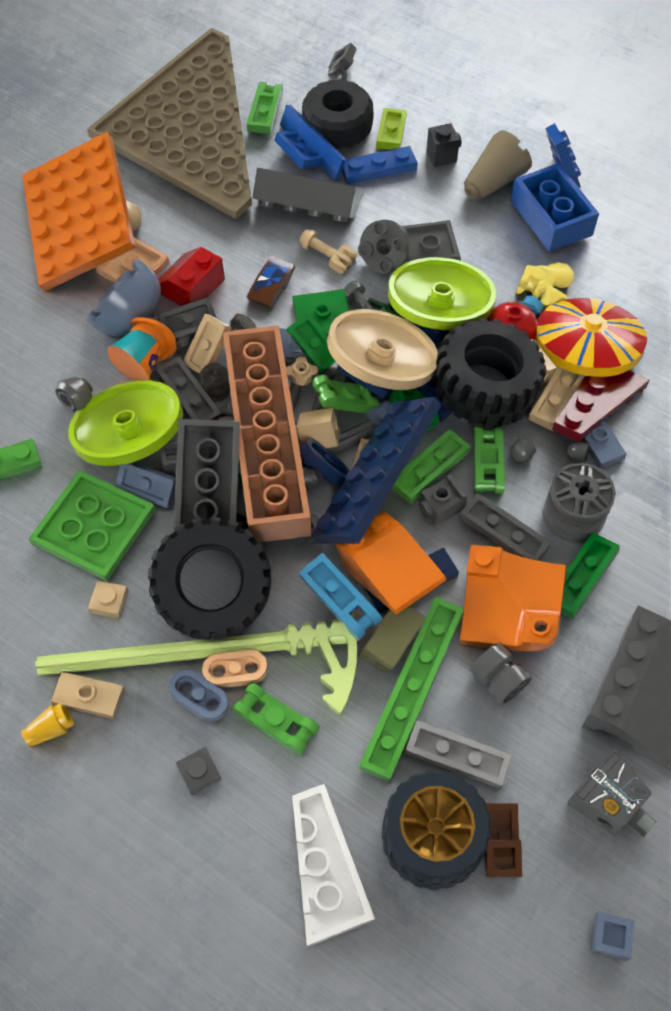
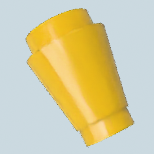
M62 703L56 706L51 704L21 733L25 742L32 748L35 745L69 733V728L74 726V721Z

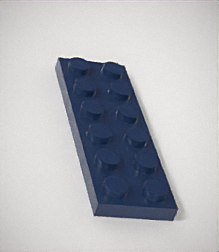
M435 397L397 401L388 407L387 414L380 425L375 428L374 435L367 446L360 452V457L356 464L347 473L346 480L339 491L332 497L331 504L324 515L317 521V526L311 534V537L317 543L359 544L441 407V404Z

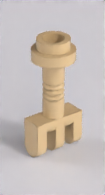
M306 229L299 240L302 248L307 251L314 248L331 258L328 267L336 272L343 274L347 267L352 264V261L357 258V252L345 244L336 250L317 239L318 233L316 231Z

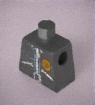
M615 749L610 752L567 802L570 807L613 835H616L628 823L642 837H645L657 823L656 820L641 808L651 796V791Z

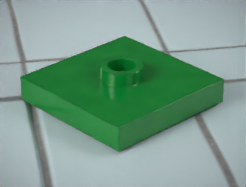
M344 289L292 296L296 321L309 312L327 336L335 318L349 311Z

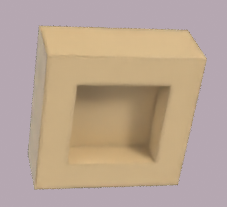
M97 581L88 606L89 612L91 614L120 619L129 593L127 586Z

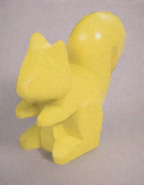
M560 262L549 264L548 266L526 265L515 295H521L526 290L532 293L533 297L540 299L544 308H547L556 302L567 299L566 294L555 288H567L573 283V269L569 265Z

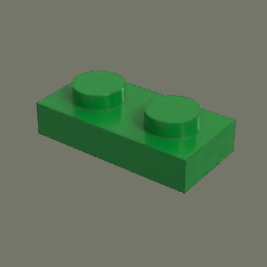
M309 312L286 329V332L311 364L318 367L319 374H322L336 363L327 346V334Z

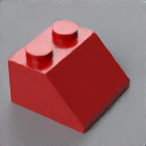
M203 247L184 253L159 278L161 295L180 306L207 298L225 280L223 260L220 256Z

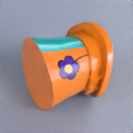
M135 317L130 321V324L133 326L130 332L109 346L107 353L113 365L125 376L135 381L149 380L157 363L164 359L167 360L174 355L176 339L172 331L163 323L150 318Z

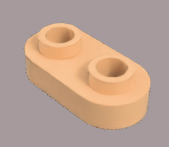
M256 650L213 654L205 660L202 667L204 678L219 688L249 685L250 682L257 684L265 678L268 670L266 658ZM249 666L257 667L254 673L246 672ZM219 669L225 671V674L221 677L214 675Z

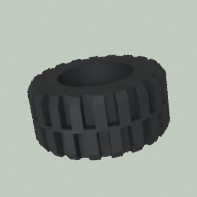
M486 318L477 319L474 323L472 320L461 324V327L456 326L441 343L436 359L437 367L432 376V384L435 387L434 391L439 400L443 399L442 405L448 411L451 409L454 412L453 415L460 420L462 418L469 420V424L476 426L479 423L483 424V427L492 428L495 424H498V427L509 425L510 421L515 423L532 409L546 375L543 353L538 352L540 348L534 340L531 341L529 339V334L523 330L520 332L511 323L506 325L501 323V320L493 319L492 321H487ZM485 365L501 372L508 380L493 381L485 379L476 374L469 366Z
M211 517V519L205 520L197 518L193 519L191 523L186 525L182 523L174 528L175 531L169 536L166 535L161 540L162 544L159 549L154 551L151 558L153 560L152 565L148 570V579L150 581L148 589L158 614L163 617L170 627L181 634L200 640L228 638L249 627L264 609L271 589V566L262 544L254 538V535L248 529L245 530L236 522L231 520L229 522L224 521L218 517ZM200 551H222L228 554L238 565L241 574L240 588L235 598L224 607L212 610L199 608L193 605L182 591L180 582L182 569L188 559Z

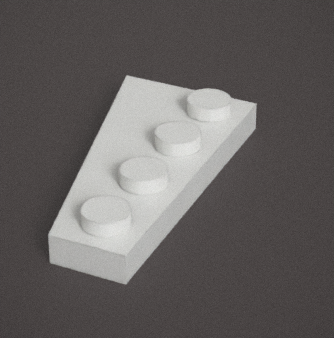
M325 784L292 796L307 948L375 920Z

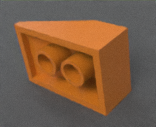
M385 511L374 517L359 544H335L344 570L396 615L446 581L445 575L402 524Z

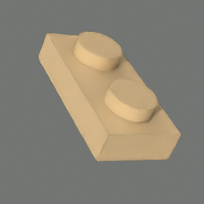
M204 314L183 360L185 365L200 375L209 377L224 345L223 332L230 331L231 327L212 315Z

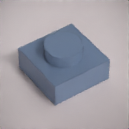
M601 912L596 913L591 952L624 960L631 959L634 920Z

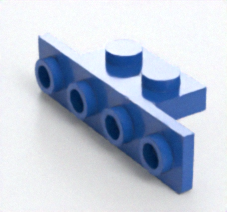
M286 105L280 122V126L284 131L277 132L274 141L282 148L283 152L296 162L298 167L302 169L321 167L334 181H338L346 161L345 157L314 127L309 125L306 119L292 105Z

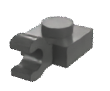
M352 43L335 52L328 67L329 77L336 74L337 80L347 79L345 70L353 64V57L357 50Z

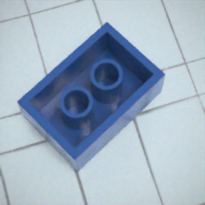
M559 163L515 178L511 202L549 252L593 236L599 212Z

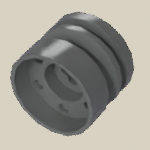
M573 463L561 468L553 477L543 509L544 522L549 530L560 539L573 543L586 542L592 532L598 535L614 504L616 491L613 481L606 472L597 466L587 463Z

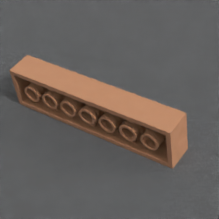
M279 325L223 332L234 421H240L239 460L248 529L259 543L311 536V517Z

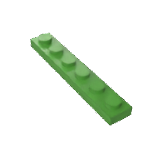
M434 598L360 762V770L390 783L461 620L464 608L440 598Z

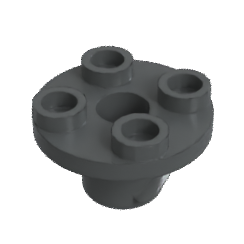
M388 219L378 220L369 224L363 231L358 246V253L367 266L382 274L391 273L405 264L410 252V242L406 231L401 225Z

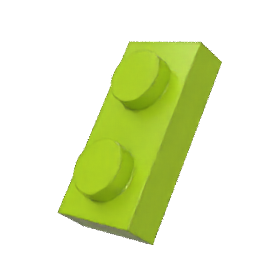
M383 108L376 149L392 150L401 148L407 110Z

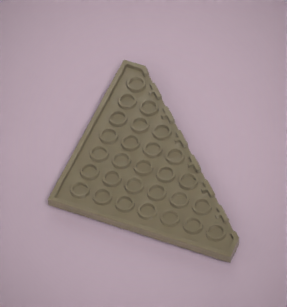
M210 28L87 129L90 138L108 132L113 138L115 152L237 220L252 206L230 41L228 35Z

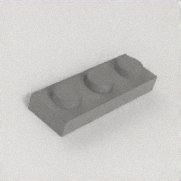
M416 720L405 751L406 755L501 789L512 757V754L418 720Z

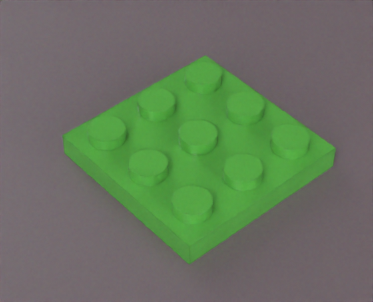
M79 470L29 537L31 545L108 581L156 509L154 504Z

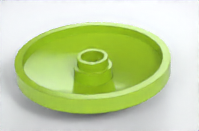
M429 257L407 262L397 268L389 281L388 298L394 310L408 321L426 328L452 330L456 326L461 327L462 323L470 320L474 323L477 319H487L495 306L496 288L492 280L473 265L450 258Z
M151 380L124 382L97 393L91 398L84 409L76 411L69 424V440L76 454L88 463L99 466H118L132 463L155 453L173 438L178 431L179 419H183V409L176 392L168 385Z

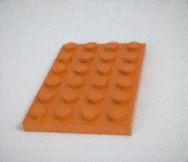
M108 132L96 136L90 141L72 148L70 151L22 175L38 283L44 291L54 288L136 248L113 138Z

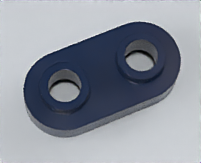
M308 438L300 446L302 461L307 466L315 467L321 472L329 484L342 486L349 472L347 466L318 441Z

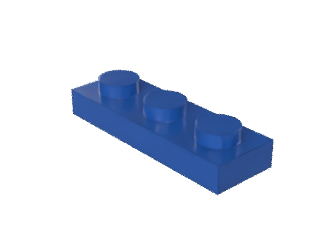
M411 146L348 158L345 161L342 173L346 183L352 184L417 170L418 162Z

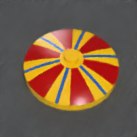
M573 298L556 302L540 314L537 321L535 340L539 348L558 367L579 375L607 377L627 372L640 362L646 348L647 335L640 321L627 310L603 300Z

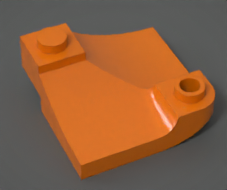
M471 545L466 571L467 581L459 639L460 644L491 648L497 643H502L509 651L521 652L541 651L552 646L558 639L566 565L520 557L503 551L502 547ZM540 626H545L547 628L543 632H538Z

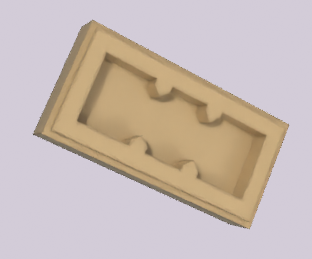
M61 672L50 702L54 706L62 703L67 709L115 720L125 689L123 685Z

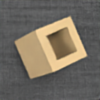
M333 407L300 413L298 424L295 425L298 442L303 444L308 438H312L325 448L338 446L340 428Z

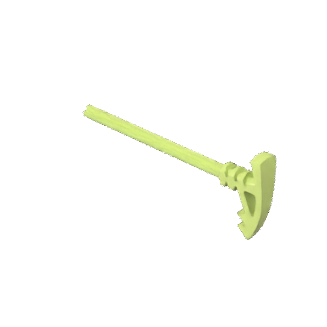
M334 619L331 626L328 627L324 621H318L316 628H312L308 622H305L299 630L296 629L294 624H288V627L280 632L232 636L220 640H193L39 656L37 661H35V667L37 668V675L42 676L61 674V672L70 673L204 659L217 653L256 650L260 653L285 650L291 656H295L298 653V649L303 648L306 654H311L313 647H318L331 671L330 674L321 675V683L333 692V694L323 695V702L337 714L341 715L347 705L355 680L357 640L349 633L339 619ZM347 644L348 661L346 668L340 666L331 645Z

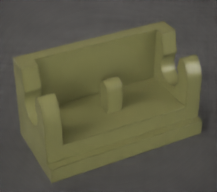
M410 606L397 615L389 609L362 650L359 658L385 673L388 669L393 670L426 617Z

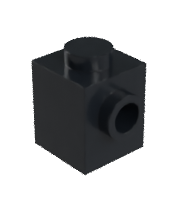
M452 123L428 128L426 151L433 166L438 167L456 163L462 140L459 132L456 133Z

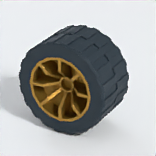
M425 771V773L415 774L409 777L407 781L402 782L388 800L382 827L383 849L385 855L388 856L392 868L400 874V877L405 881L408 880L413 883L414 886L438 890L441 888H452L455 884L464 882L472 872L474 873L488 848L487 844L491 838V818L486 808L487 804L483 797L481 798L478 794V790L472 784L467 783L464 778L445 771Z

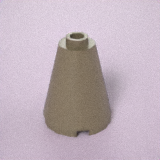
M504 130L492 136L464 181V191L469 198L481 200L512 182L515 178L527 173L532 167L529 151L527 148L522 150L518 144L521 141L516 136Z

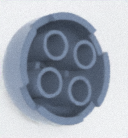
M139 258L132 264L134 270L132 272L128 269L125 270L102 296L96 305L97 313L92 310L86 318V321L104 335L124 337L133 327L130 324L133 318L144 317L153 319L155 317L152 312L160 300V282L154 271Z

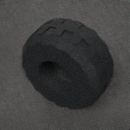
M333 79L319 83L307 93L302 103V116L335 149L350 148L362 142L371 132L374 119L373 101L366 90L358 84L347 80Z

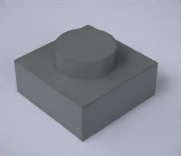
M206 747L176 762L191 795L221 780V776Z

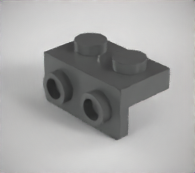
M209 297L158 314L159 322L166 325L174 334L177 348L192 342L191 339L194 338L204 314L217 317Z

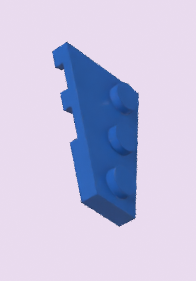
M554 123L545 128L551 145L550 149L553 153V159L556 164L559 163L575 184L581 187L578 179L581 172L576 162H573L576 160V157L571 147H567L571 142L565 130L560 132Z

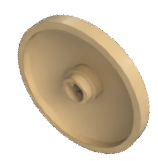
M358 309L339 315L331 324L327 336V346L330 354L345 371L366 383L386 389L408 390L426 384L434 375L438 356L434 343L420 328L399 316L378 310Z

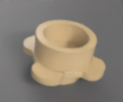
M298 357L294 364L286 367L287 376L291 377L294 384L305 386L312 381L313 376L318 374V367L309 364L305 357Z

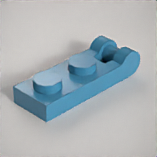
M323 553L299 572V577L340 620L356 640L359 641L366 634L365 630L371 625L376 626L382 620L378 611ZM359 608L363 616L356 621L350 614Z

